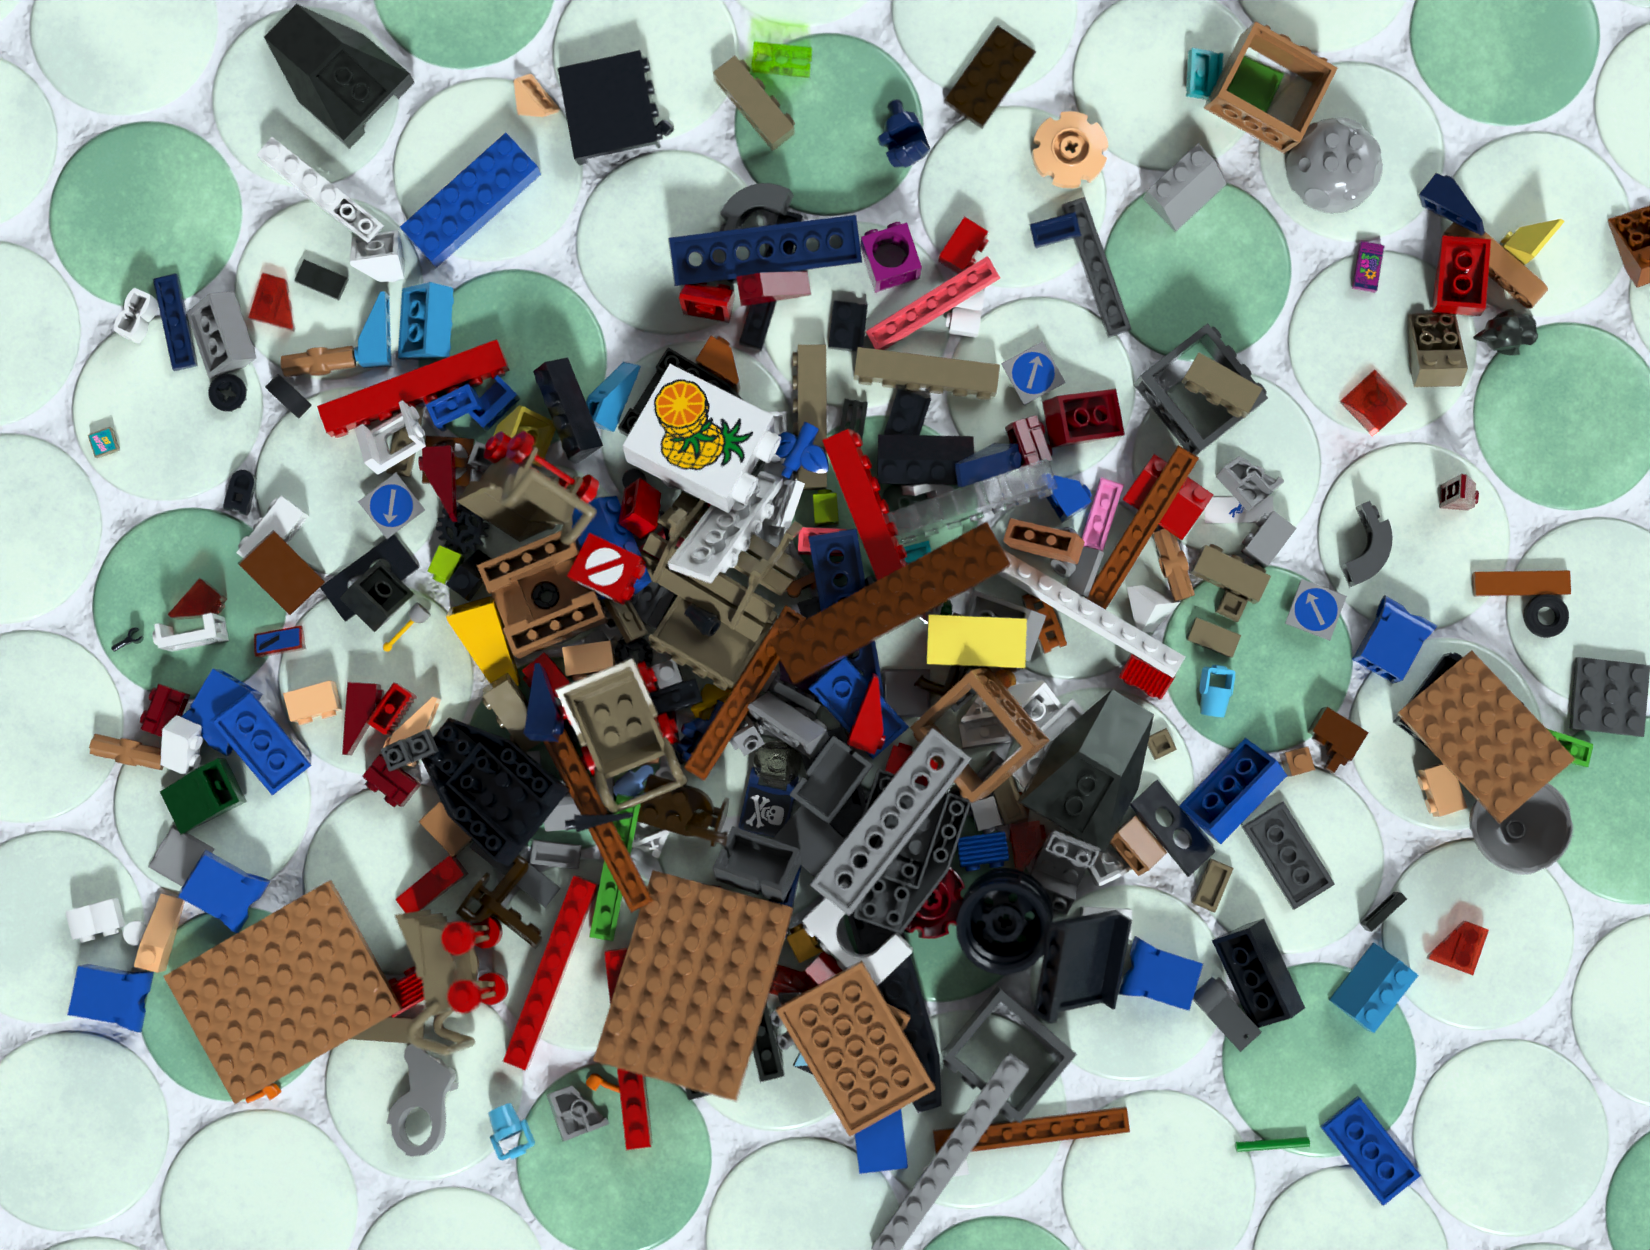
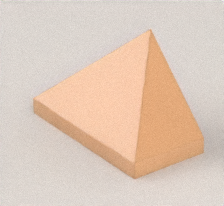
M532 74L515 78L514 90L517 115L545 117L560 110Z

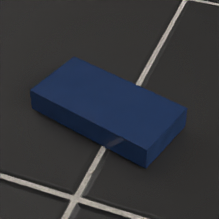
M1076 212L1030 224L1035 248L1082 236Z

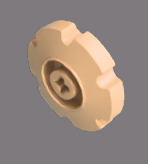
M1061 112L1059 120H1053L1049 117L1041 124L1033 140V143L1038 145V148L1033 149L1032 152L1033 163L1042 177L1051 176L1053 178L1052 184L1057 187L1078 188L1083 179L1089 183L1092 182L1100 174L1107 160V157L1102 155V152L1108 148L1105 132L1097 122L1093 125L1087 122L1088 116L1080 112Z

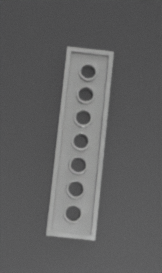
M931 728L813 879L810 886L850 916L971 758L935 729ZM933 756H940L943 760V765L938 770H933L930 767V759ZM919 775H924L928 780V785L924 789H917L914 784L915 778ZM903 795H910L913 800L912 806L908 809H903L899 805V799ZM893 814L897 817V825L891 829L886 828L884 818L887 815ZM873 834H878L882 837V844L878 848H872L868 843L870 836ZM857 854H864L867 858V863L862 868H857L853 864V859ZM846 873L851 876L852 882L848 887L844 888L839 886L838 878L841 874Z

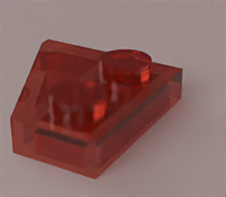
M262 273L249 314L251 320L295 331L286 279Z
M1463 921L1427 955L1426 959L1466 974L1474 975L1489 929Z

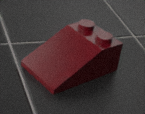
M1116 389L1060 395L1042 401L1050 446L1052 448L1125 435Z

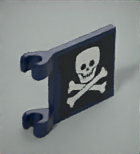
M753 766L750 772L738 828L774 838L790 819L794 798L790 796V793L798 784L799 776L791 774L787 789H777L758 784L761 768Z

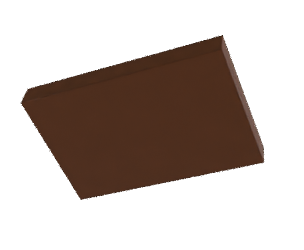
M274 530L238 562V565L289 615L325 583Z

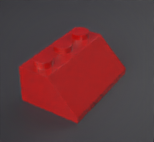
M1154 454L1122 500L1138 510L1167 462ZM1187 477L1159 522V525L1180 540H1183L1214 494Z

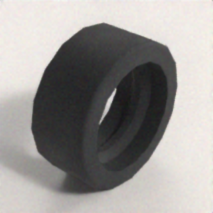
M279 374L265 386L297 418H300L312 406Z

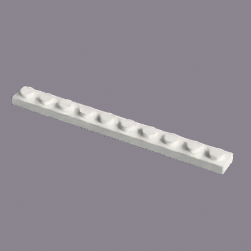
M1003 550L1011 565L1008 569L997 575L1174 678L1185 659L1184 655Z

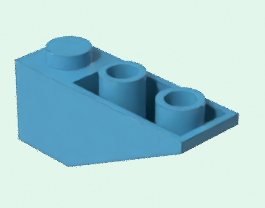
M623 362L588 396L586 404L597 428L615 432L641 366Z

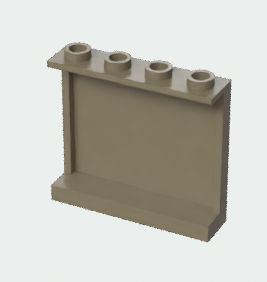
M691 579V580L694 581L695 583L699 584L700 586H702V587H704L705 589L709 590L710 592L714 593V592L711 591L710 589L706 588L705 586H703V585H701L700 583L696 582L695 580ZM677 596L654 634L649 635L651 647L661 654L664 652L672 656L671 659L681 666L686 664L692 667V671L699 677L705 678L707 676L714 680L713 684L724 691L726 689L732 691L776 621L778 613L772 611L768 621L764 623L765 627L756 642L736 630L730 629L723 622H721L717 632L709 637L702 635L691 620L684 615L685 610L691 603Z

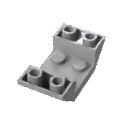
M1050 830L1034 862L1030 875L1037 879L1049 894L1053 910L1067 915L1075 900L1078 885L1087 868H1092L1100 848Z

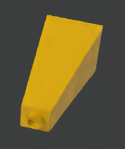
M493 596L451 607L446 615L447 621L489 683L491 684L508 673L518 686L520 684V677L512 650L503 631L505 626Z

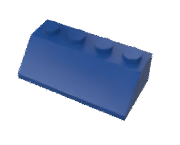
M601 497L589 502L588 504L595 508L596 515L575 540L579 552L588 534L591 533L642 558L633 534L619 524L621 504L618 497ZM574 508L572 514V528L584 514L577 508ZM645 568L643 576L636 580L633 586V594L640 592L652 581L647 568ZM596 593V595H597V597H598V600L608 599V598H606V597H604V596H602V595Z
M1245 738L1179 807L1205 833L1221 845L1288 775L1276 759Z

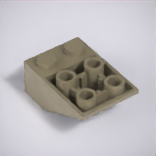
M1408 314L1409 359L1413 386H1462L1468 366L1456 314Z

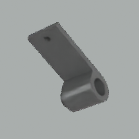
M1211 977L1195 992L1193 1001L1241 1052L1262 1032L1228 996L1229 994L1226 990L1229 987L1220 977L1217 979Z

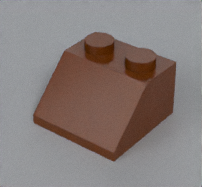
M710 336L696 358L697 365L726 381L739 393L741 388L732 348L729 347L730 343L720 336L717 339Z

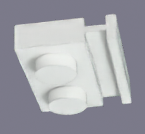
M783 480V486L779 490L774 503V513L768 520L767 525L782 529L790 527L805 483L797 480Z

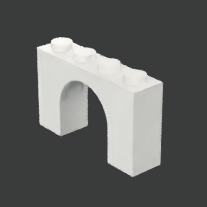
M845 878L839 886L845 888L851 883ZM825 897L803 918L802 922L805 924L803 928L811 937L816 935L821 941V948L827 954L833 953L838 958L837 964L842 970L862 960L878 986L913 952V947L898 932L891 935L877 950L871 953L857 954L849 951L841 943L838 936V923L845 912Z

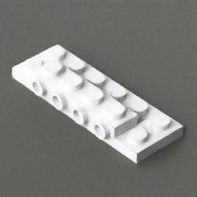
M760 471L757 476V486L746 504L736 500L729 513L711 505L668 561L669 569L712 583L719 572L726 573L729 567L734 568L738 562L739 553L748 550L750 538L753 534L758 535L761 532L764 519L772 517L774 513L772 500L782 488L783 478Z

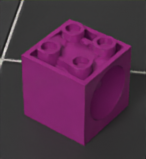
M894 222L889 224L887 229L881 231L872 229L864 233L865 236L861 237L860 248L875 293L920 279L922 266L907 222L903 224L901 222ZM894 244L900 247L906 256L900 266L888 268L880 265L875 260L873 253H876L882 245Z

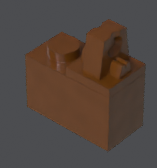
M1324 707L1320 710L1308 730L1314 742L1322 746L1327 744L1325 749L1329 759L1323 768L1330 773H1335L1340 764L1345 766L1347 762L1352 761L1369 733L1329 707Z

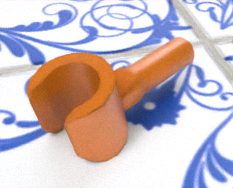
M597 1073L591 1074L586 1081V1085L594 1091L601 1085L604 1088L620 1093L619 1086L607 1082Z
M272 1083L245 1099L247 1103H250L266 1095L271 1101L282 1091L277 1084Z

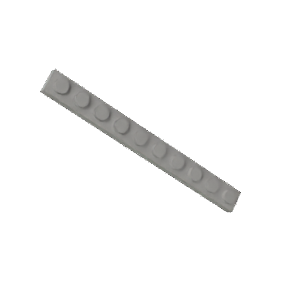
M1008 1052L872 1245V1250H901L1027 1073L1029 1070L1027 1064Z

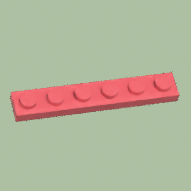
M987 256L873 326L866 333L875 349L885 350L996 282L1001 277Z

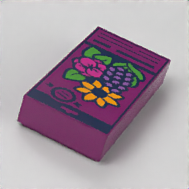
M1364 241L1359 243L1352 289L1377 292L1385 245Z

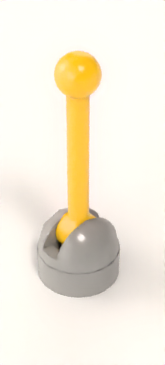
M416 602L409 611L410 620L389 642L383 644V650L386 652L391 651L392 645L414 622L423 623L431 614L421 604Z

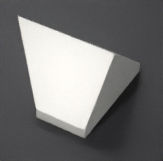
M1144 585L1127 587L1135 627L1144 633L1154 632L1180 603V601L1174 602L1173 598Z
M1107 848L1105 853L1099 852L1092 868L1088 867L1087 869L1094 884L1101 886L1124 875L1132 868L1119 853Z

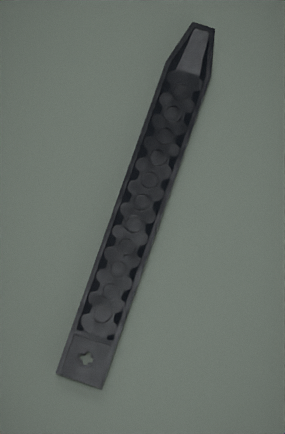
M843 726L827 731L830 738L814 760L801 753L806 772L833 736L847 745V736ZM860 784L830 823L844 838L848 836L862 818L866 805ZM854 911L850 916L848 915L859 954H868L877 950L895 933V931L854 918ZM904 932L899 933L906 940ZM909 955L877 987L888 1004L910 1015V1020L903 1032L935 1085V1090L912 1102L917 1112L920 1113L942 1106L940 1055L913 962Z

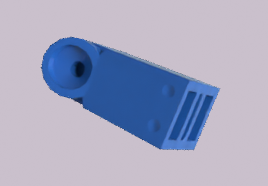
M1384 595L1379 603L1375 621L1372 623L1352 660L1393 684L1403 681L1423 645V641L1433 633L1437 625L1422 616L1410 614L1403 605Z
M212 669L191 704L190 709L181 717L201 725V736L207 744L224 756L229 757L233 748L210 720L248 691H251L258 700H260L263 694L224 670Z
M205 849L180 889L178 897L220 919L229 929L237 934L249 917L248 907L261 898L271 881L258 875L246 873Z
M1134 936L1129 953L1131 967L1122 977L1118 995L1143 996L1190 1011L1203 963L1156 949Z
M92 964L80 965L77 967L67 1015L116 1023L123 1028L140 1033L142 1032L146 1014L144 999L151 990L154 972L131 973Z

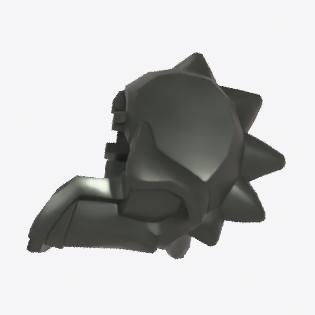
M1508 309L1497 314L1493 319L1488 320L1485 329L1474 335L1473 338L1474 340L1487 343L1493 351L1497 350V352L1503 355H1519L1520 345H1532L1537 341V323L1530 315L1526 314L1519 318L1514 314V309Z

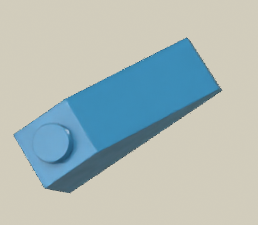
M385 291L379 293L358 338V347L354 349L355 360L359 361L363 368L392 367L390 297Z

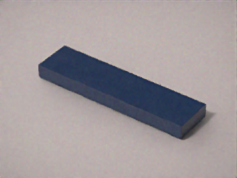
M171 274L154 278L153 281L172 370L179 371L196 367L198 364L179 275Z

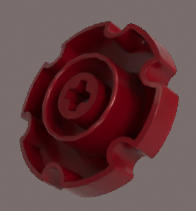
M949 867L946 875L928 897L932 900L931 903H928L927 900L904 929L906 933H913L914 930H917L919 938L933 939L947 935L949 933V924L956 926L959 909L963 900L960 892L965 886L954 869Z

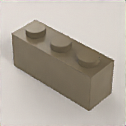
M1200 352L1182 380L1187 390L1196 394L1200 392L1207 396L1206 400L1217 406L1221 404L1228 408V413L1238 418L1240 416L1244 418L1247 416L1263 389Z
M1214 544L1203 546L1190 574L1241 596L1253 604L1258 603L1271 578L1270 575L1266 574L1267 570L1258 565L1251 567L1245 564V560L1237 555L1232 554L1230 557L1222 553L1223 549Z
M508 673L483 688L482 701L488 710L493 709L497 715L496 720L502 729L506 728L511 734L509 737L513 743L524 752H527L542 742L530 740L524 734L529 701Z

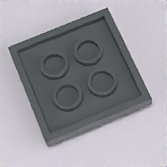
M1576 657L1569 729L1644 737L1650 665Z

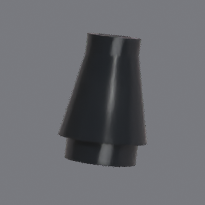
M693 603L685 610L684 615L691 620L702 635L709 637L714 635L721 625L717 615Z

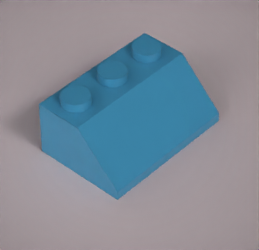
M428 282L402 288L398 347L399 359L436 361L449 357L451 351L452 306L454 303L453 287Z
M1372 943L1330 997L1329 1001L1364 1029L1375 1033L1419 975L1398 958Z

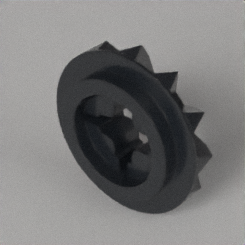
M222 374L211 382L208 390L209 400L220 411L232 412L237 408H241L243 402L247 400V388L244 381L238 376ZM229 387H232L231 391L236 395V397L229 396L228 399L225 400L226 396L222 394V392L219 390L224 391L228 390Z
M640 638L630 643H626L624 639L620 640L615 648L614 659L616 664L627 660L629 656L627 647L633 651L641 647L640 652L637 654L641 662L645 661L647 667L650 666L653 651L645 639Z

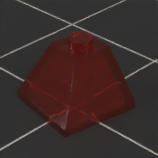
M1373 370L1340 401L1371 436L1385 427L1407 405L1376 370Z

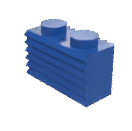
M1004 831L959 837L957 843L960 867H965L966 871L979 870L981 864H989L990 868L1004 866V861H1009L1006 833Z

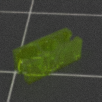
M754 41L751 61L752 72L810 78L811 64H806V66L794 64L793 59H808V62H812V47ZM758 54L771 56V61H756V58H758ZM780 56H784L788 59V61L786 63L781 64L778 63L776 59Z

